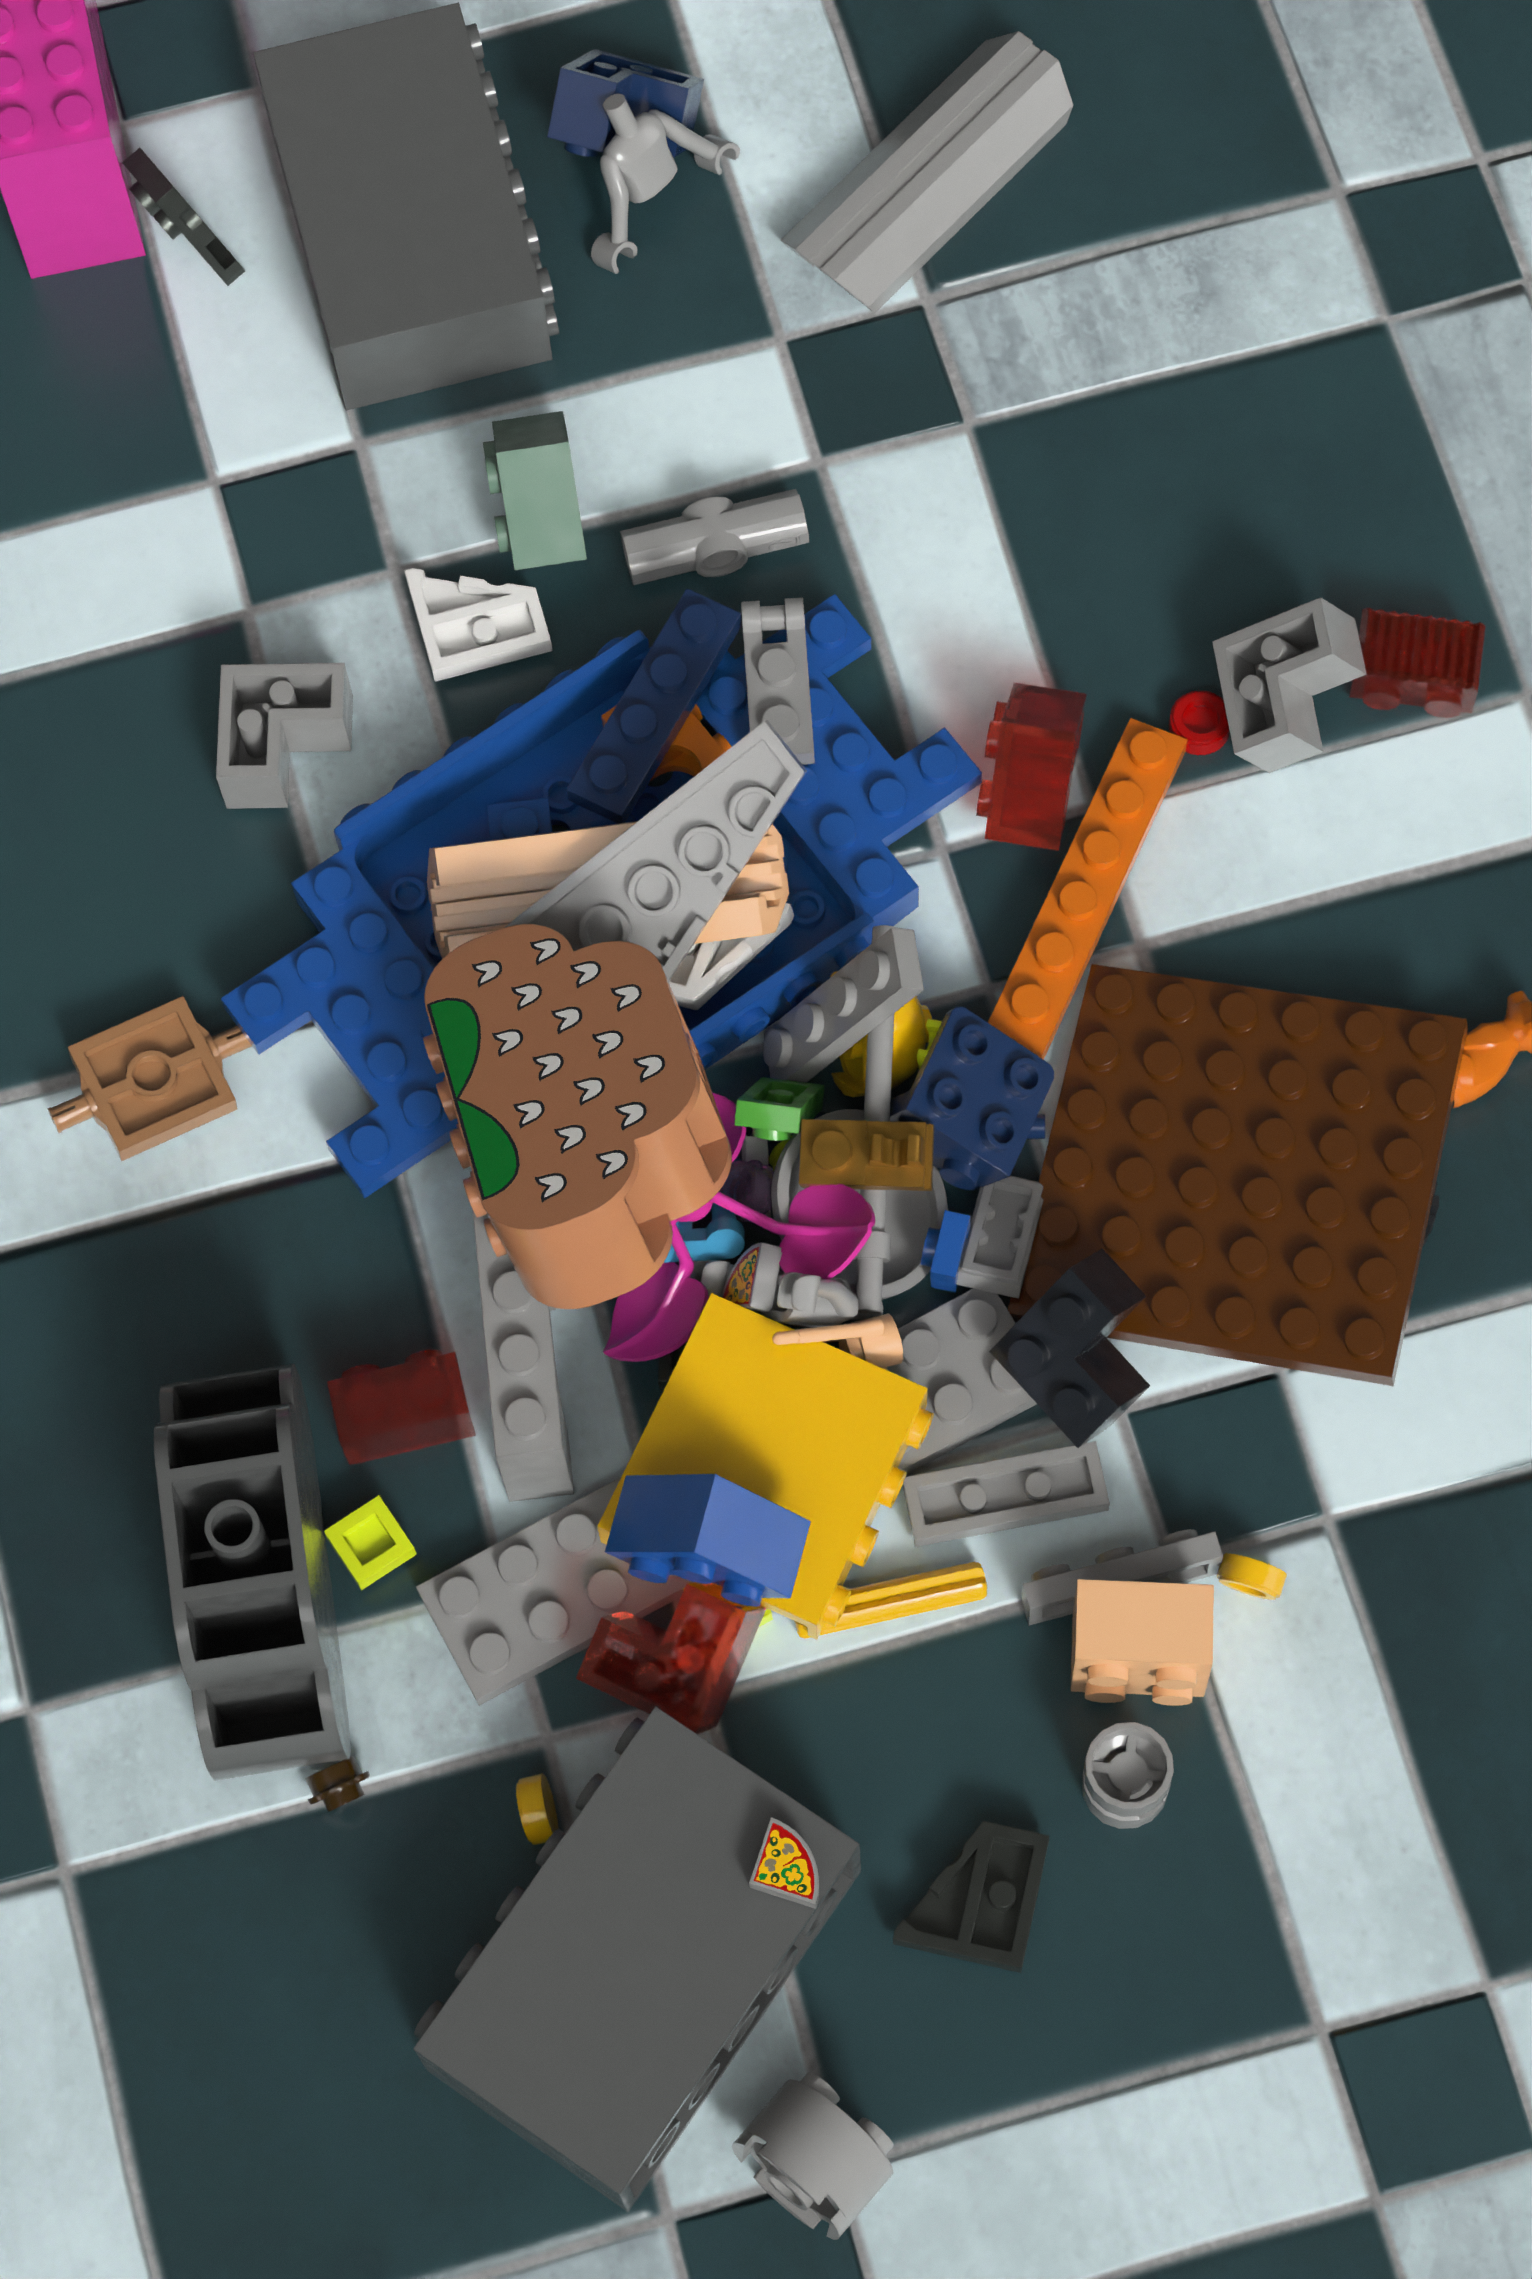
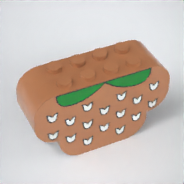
M535 924L505 927L458 946L438 963L427 981L424 998L433 1034L423 1037V1041L436 1074L442 1072L445 1074L444 1081L437 1083L436 1088L450 1121L458 1120V1124H456L457 1129L449 1131L458 1160L463 1169L470 1166L472 1169L470 1171L471 1177L463 1180L464 1188L476 1217L478 1218L486 1214L489 1217L484 1220V1226L496 1256L500 1257L508 1254L528 1293L537 1301L554 1308L580 1309L590 1307L636 1289L649 1280L667 1258L673 1237L671 1221L686 1216L708 1203L724 1185L732 1163L731 1147L698 1049L661 963L646 948L623 941L601 942L573 951L570 943L562 934L549 927Z

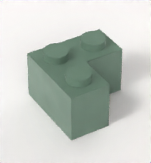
M563 411L493 421L494 441L483 442L490 495L502 493L506 515L494 516L500 553L512 551L515 570L586 560L572 459Z

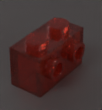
M424 1350L408 1356L404 1364L383 1369L372 1364L360 1365L344 1371L340 1379L327 1381L339 1441L349 1465L476 1436L465 1383L456 1352L443 1354L441 1350Z

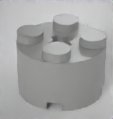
M808 2072L800 2082L793 2079L787 2080L736 2139L732 2148L741 2163L749 2154L754 2157L761 2166V2169L753 2178L782 2207L812 2229L823 2219L829 2223L826 2237L837 2240L892 2176L893 2168L886 2154L894 2145L885 2132L872 2121L862 2117L856 2123L836 2105L840 2098L834 2089L819 2076Z

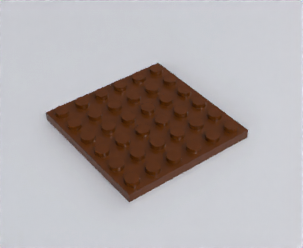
M1091 964L1039 1183L1043 1186L1041 1198L1044 1200L1019 1299L1011 1297L1008 1307L1013 1320L1017 1323L1070 1267L1103 1248L1147 1296L1106 1338L1394 1386L1468 1032L1467 1019Z

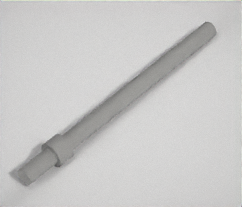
M886 925L874 926L872 928V943L891 927H897ZM894 1014L869 1032L867 1036L864 1120L890 1122ZM860 1190V1195L871 1204L875 1214V1225L872 1227L871 1236L853 1259L857 1261L856 1296L859 1303L858 1312L881 1313L883 1262L890 1261L891 1234L885 1232L887 1190Z

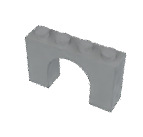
M473 1211L495 1456L509 1502L573 1495L574 1486L569 1436L559 1392L550 1311L556 1310V1308L537 1301L528 1293L508 1254L500 1257L496 1256L484 1226V1220L489 1218L488 1215L477 1218Z

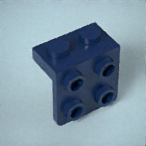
M956 1007L946 1013L910 1091L891 1098L890 1122H926V1124H933V1166L940 1170V1176L949 1184L960 1189L974 1191L981 1186L984 1187L1010 1177L1054 1080V1070L1048 1062L968 1009Z

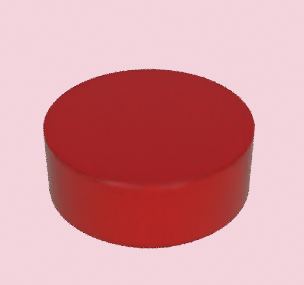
M1192 691L1186 693L1174 703L1171 709L1169 733L1188 739L1186 753L1208 755L1218 751L1228 740L1230 730L1224 700L1212 692Z

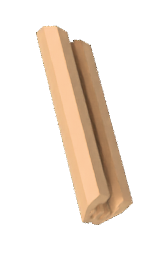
M636 822L429 848L427 887L431 904L434 936L442 959L458 946L507 926ZM773 824L694 944L761 936L776 932L789 896V886L783 861L785 856L782 836Z

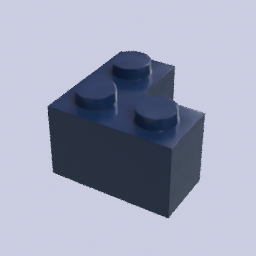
M593 49L560 68L547 137L565 142L564 149L577 155L596 157L599 155V152L603 153L605 147L616 134L603 107L604 101L614 94H623L634 117L643 112L658 110L694 131L704 79ZM666 137L668 147L674 158L686 150Z

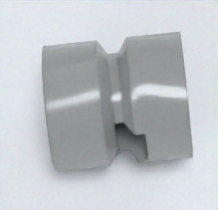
M1136 1722L1117 1723L1102 1730L1091 1742L1085 1758L1082 1790L1083 1798L1090 1812L1101 1822L1118 1829L1138 1828L1151 1822L1163 1809L1174 1773L1173 1755L1165 1739L1151 1727Z

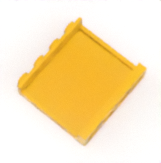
M711 1293L599 1521L597 1528L600 1541L607 1545L626 1475L717 1474L811 1521L791 1598H762L760 1605L807 1626L808 1636L817 1640L824 1624L828 1623L835 1627L845 1610L851 1590L844 1587L843 1584L853 1563L864 1567L874 1548L879 1530L870 1526L880 1505L891 1508L897 1499L907 1473L899 1469L898 1466L907 1447L910 1446L918 1450L927 1435L934 1413L925 1410L927 1407L928 1388L822 1341L776 1345L772 1341V1337L776 1332L792 1331L794 1329Z

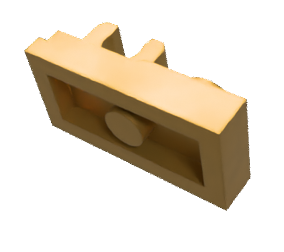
M802 1119L799 1185L802 1188H807L809 1186L838 1185L839 1183L852 1189L932 1191L934 1125L926 1124V1122Z

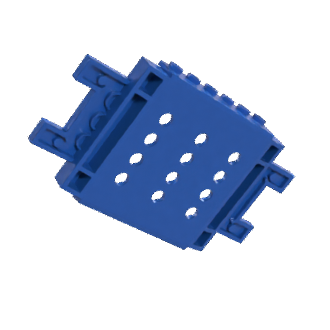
M835 594L804 614L815 764L803 765L807 772L773 822V825L782 836L785 856L783 861L789 886V896L786 903L791 904L794 917L792 923L702 1007L698 1010L679 1006L698 1049L704 1070L778 1021L826 982L833 972L839 971L871 945L872 928L874 926H894L919 907V886L887 847L982 783V772L945 727L894 761L828 680L830 676L871 650V637ZM641 630L635 631L626 638L617 637L610 640L598 651L593 660L576 671L566 670L558 674L548 683L544 692L527 703H516L509 706L499 714L492 726L475 737L467 736L457 740L445 751L443 758L423 771L413 770L405 774L394 784L391 792L371 805L365 803L350 810L343 817L340 825L334 829L339 852L291 882L298 905L319 931V934L221 998L225 1010L258 1055L312 1020L375 1105V1109L326 1141L330 1153L364 1199L451 1141L449 1131L457 1129L456 1124H458L457 1119L450 1121L444 1111L436 1084L444 1081L445 1074L444 1072L436 1074L423 1041V1037L433 1034L425 1006V988L434 968L442 960L434 936L432 911L427 887L429 848L489 841L490 834L486 805L548 797L552 825H560L568 830L617 824L569 801L566 789L603 729L601 715L618 704L651 647L649 648L648 638ZM779 630L762 643L787 642L786 630ZM727 650L696 704L702 713L703 719L700 722L712 737L720 733L731 746L750 733L745 653L734 659ZM673 771L671 779L664 785L657 787L647 785L626 823L639 821L691 780L693 776L685 772Z

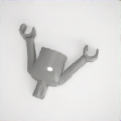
M623 94L611 95L603 103L604 110L616 132L605 147L604 154L600 159L601 173L611 203L612 234L608 232L600 235L595 240L591 251L592 260L597 266L615 274L619 272L616 264L618 253L632 259L637 255V246L628 241L629 201L642 203L654 197L674 178L678 170L668 147L666 137L694 153L695 162L699 167L718 175L722 174L719 164L721 155L732 160H736L740 155V148L737 144L712 134L702 137L661 111L650 110L634 117Z
M720 1260L693 1261L694 1270L689 1278L701 1282L707 1288L709 1295L713 1293L721 1297L727 1278L734 1265ZM779 1271L772 1309H770V1312L760 1313L781 1324L813 1328L839 1325L848 1320L860 1321L880 1316L883 1313V1303L881 1305V1313L858 1312L859 1303L856 1294L852 1293L841 1282L821 1279V1276Z

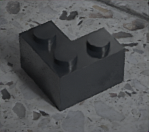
M1102 1248L1070 1267L989 1352L1072 1443L1079 1448L1110 1427L1150 1387V1384L1106 1338L1147 1296Z

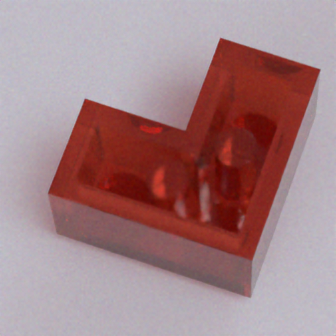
M1014 683L1008 702L997 701L993 721L991 720L989 724L985 747V758L996 759L993 781L982 779L976 816L987 818L985 839L1059 851L1065 829L1072 775L1079 751L1087 694Z
M687 1583L667 1630L627 1611L601 1617L576 1679L648 1714L656 1706L697 1735L717 1727L767 1608L761 1605L754 1607L729 1601L721 1596L722 1588L712 1583Z

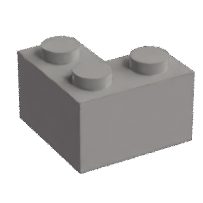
M1321 597L1212 641L1234 754L1268 773L1323 753L1312 696L1367 675L1355 618Z
M345 663L221 665L216 779L227 809L288 808L290 752L351 751L353 694Z

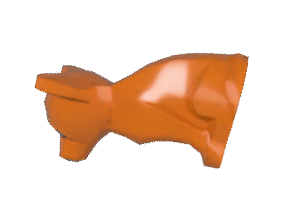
M1517 991L1508 996L1504 1020L1481 1023L1467 1033L1452 1108L1472 1102L1495 1087L1507 1073L1518 1052L1528 1051L1532 1054V1001L1528 999L1524 991Z

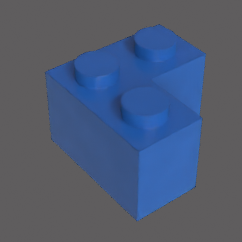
M717 1474L626 1475L605 1553L629 1563L628 1573L639 1579L654 1583H667L669 1575H676L697 1583L710 1584L713 1582L723 1587L721 1592L723 1598L741 1605L757 1607L760 1606L762 1598H791L811 1521Z

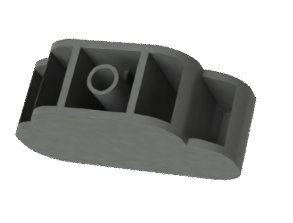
M295 1364L161 1384L159 1393L161 1423L155 1424L154 1456L171 1609L179 1657L186 1682L191 1690L198 1738L209 1774L216 1781L349 1759L351 1752L349 1720L315 1450L305 1393Z

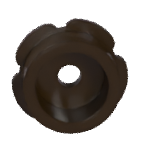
M354 1755L349 1759L342 1760L305 1778L313 1795L312 1798L308 1799V1802L315 1804L323 1800L328 1812L365 1795L359 1782L369 1778L370 1773L369 1771L362 1773Z

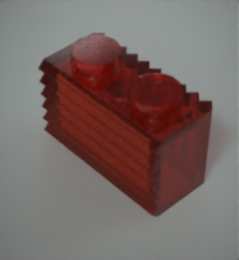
M1370 607L1362 609L1358 635L1367 675L1351 680L1349 697L1363 699L1364 704L1379 710L1394 709L1399 704L1424 707L1428 714L1440 718L1456 717L1461 712L1472 713L1479 687L1486 625L1481 622L1473 624L1469 620L1460 622L1457 619L1447 620L1444 617L1436 619L1431 615L1423 617L1420 614L1411 616L1407 612L1398 614L1395 611L1386 612L1382 609L1374 611Z

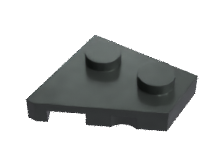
M140 147L122 162L137 180L129 190L173 240L182 233L227 286L245 272L238 261Z
M983 1821L963 1845V1850L950 1866H946L931 1884L928 1893L906 1920H902L896 1927L893 1944L1021 1973L1050 1836Z

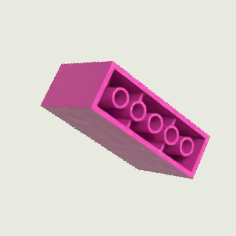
M0 0V190L31 279L146 256L135 197L129 190L132 186L130 172L122 164L127 159L96 0Z

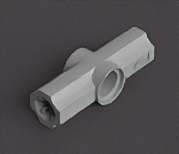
M796 489L735 504L726 497L704 498L689 505L682 512L681 517L620 531L626 564L633 585L695 570L704 577L724 576L742 568L747 562L748 557L809 543L805 513L800 495Z

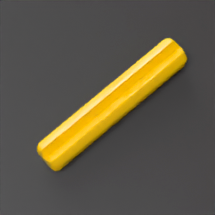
M974 1561L851 1588L848 1603L838 1624L834 1627L825 1623L820 1635L982 1600L987 1596V1582L984 1570L979 1562ZM794 1621L798 1635L801 1638H810L808 1636V1627Z

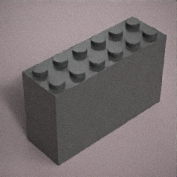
M459 2L253 52L270 127L346 411L553 360L550 336L558 335L559 328L552 304L555 303L551 280L547 268H542L538 255V253H541L533 219L532 217L527 218L524 207L526 197L518 168L513 169L510 158L512 149L505 121L504 119L499 120L496 109L498 101L490 71L485 72L482 61L484 52L476 23L465 25Z
M656 1706L645 1722L637 1717L626 1728L615 1747V1752L621 1755L606 1777L597 1773L587 1783L575 1805L581 1811L566 1833L557 1829L549 1837L535 1861L541 1867L526 1890L518 1885L507 1896L495 1917V1920L501 1924L486 1947L478 1942L469 1950L456 1970L455 1978L461 1982L445 2004L436 2000L424 2013L414 2031V2035L420 2040L413 2049L428 2072L626 2212H629L861 1873L860 1844ZM771 1817L794 1829L812 1851L819 1875V1899L816 1909L752 1889L749 1886Z

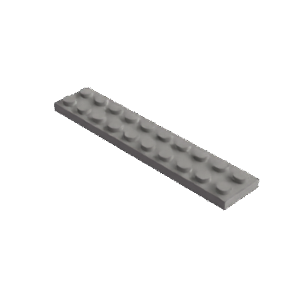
M973 1288L898 1328L903 1348V1361L901 1364L887 1367V1369L894 1374L928 1388L927 1407L925 1410L934 1413L930 1428L920 1448L917 1450L908 1446L898 1466L899 1469L907 1472L906 1475L1037 1405L989 1352L1016 1324L998 1294ZM621 1477L416 1586L419 1596L479 1706L684 1595L683 1588L694 1583L676 1575H669L667 1583H654L639 1579L628 1573L629 1563L605 1553L606 1544L601 1543L597 1526Z

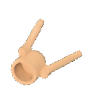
M889 1313L850 1324L776 1332L772 1337V1341L776 1345L820 1341L824 1343L839 1342L840 1350L885 1370H888L887 1367L901 1364L903 1361V1348L899 1330Z

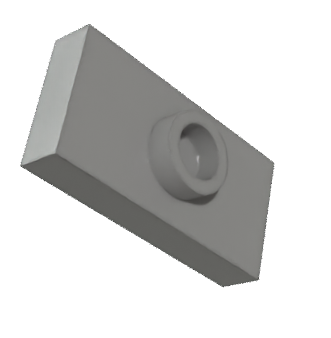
M1010 1176L980 1187L970 1223L969 1235L966 1238L959 1264L957 1285L1019 1299L1044 1200L1041 1198L1043 1186L1039 1182Z

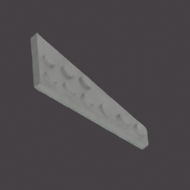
M765 720L505 927L520 924H535L549 927L562 934L570 943L573 951L608 941H623L640 945L657 957L669 982L807 770L770 722Z

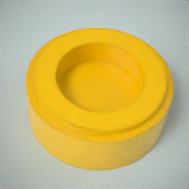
M1224 1553L1216 1577L1221 1584L1236 1591L1262 1599L1276 1600V1598L1281 1596L1287 1574L1281 1569L1265 1562L1242 1555Z
M542 1773L521 1778L516 1784V1798L521 1823L528 1841L532 1842L533 1845L546 1843L549 1837L559 1829L552 1792L546 1776Z

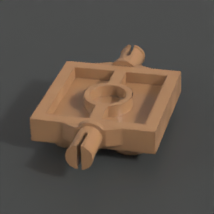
M184 996L68 1046L70 1058L80 1076L82 1094L47 1109L58 1133L93 1117L95 1122L107 1131L121 1161H124L238 1110L236 1099L224 1077L222 1060L253 1046L238 1026L211 1037L209 1032L196 1022Z

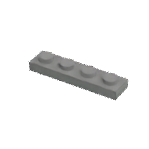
M891 927L763 1032V1057L765 1063L769 1066L770 1078L808 1082L924 990L914 930Z

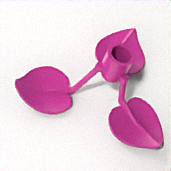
M713 1093L731 1147L733 1163L742 1148L746 1136V1127L735 1126L736 1104L725 1096ZM843 1184L809 1186L798 1192L793 1198L789 1208V1223H783L718 1192L698 1210L671 1221L673 1231L672 1246L679 1259V1265L675 1262L663 1263L659 1270L641 1286L618 1296L613 1311L610 1337L603 1353L612 1359L620 1361H648L673 1352L689 1340L709 1299L707 1288L701 1282L689 1278L694 1270V1262L676 1225L678 1221H698L708 1214L713 1203L772 1233L784 1235L779 1246L782 1252L779 1265L785 1273L796 1272L821 1276V1279H831L851 1263L871 1236L872 1227L875 1225V1214L871 1204L857 1191Z

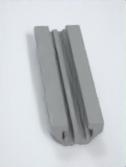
M1020 31L985 40L802 218L781 241L813 267H817L825 275L832 278L864 306L876 313L1067 124L1073 108V102L1059 60L1046 50L1041 51L1033 45L1031 39Z

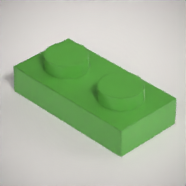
M762 1077L737 1099L735 1126L753 1128L752 1135L760 1139L789 1140L791 1139V1133L799 1134L801 1132L802 1119H813L822 1110L824 1085Z

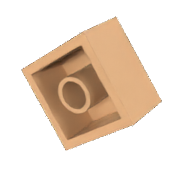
M1077 1579L1072 1619L1071 1691L1085 1692V1699L1100 1703L1121 1702L1125 1700V1694L1152 1695V1701L1157 1704L1180 1706L1192 1703L1193 1697H1204L1213 1665L1214 1585Z

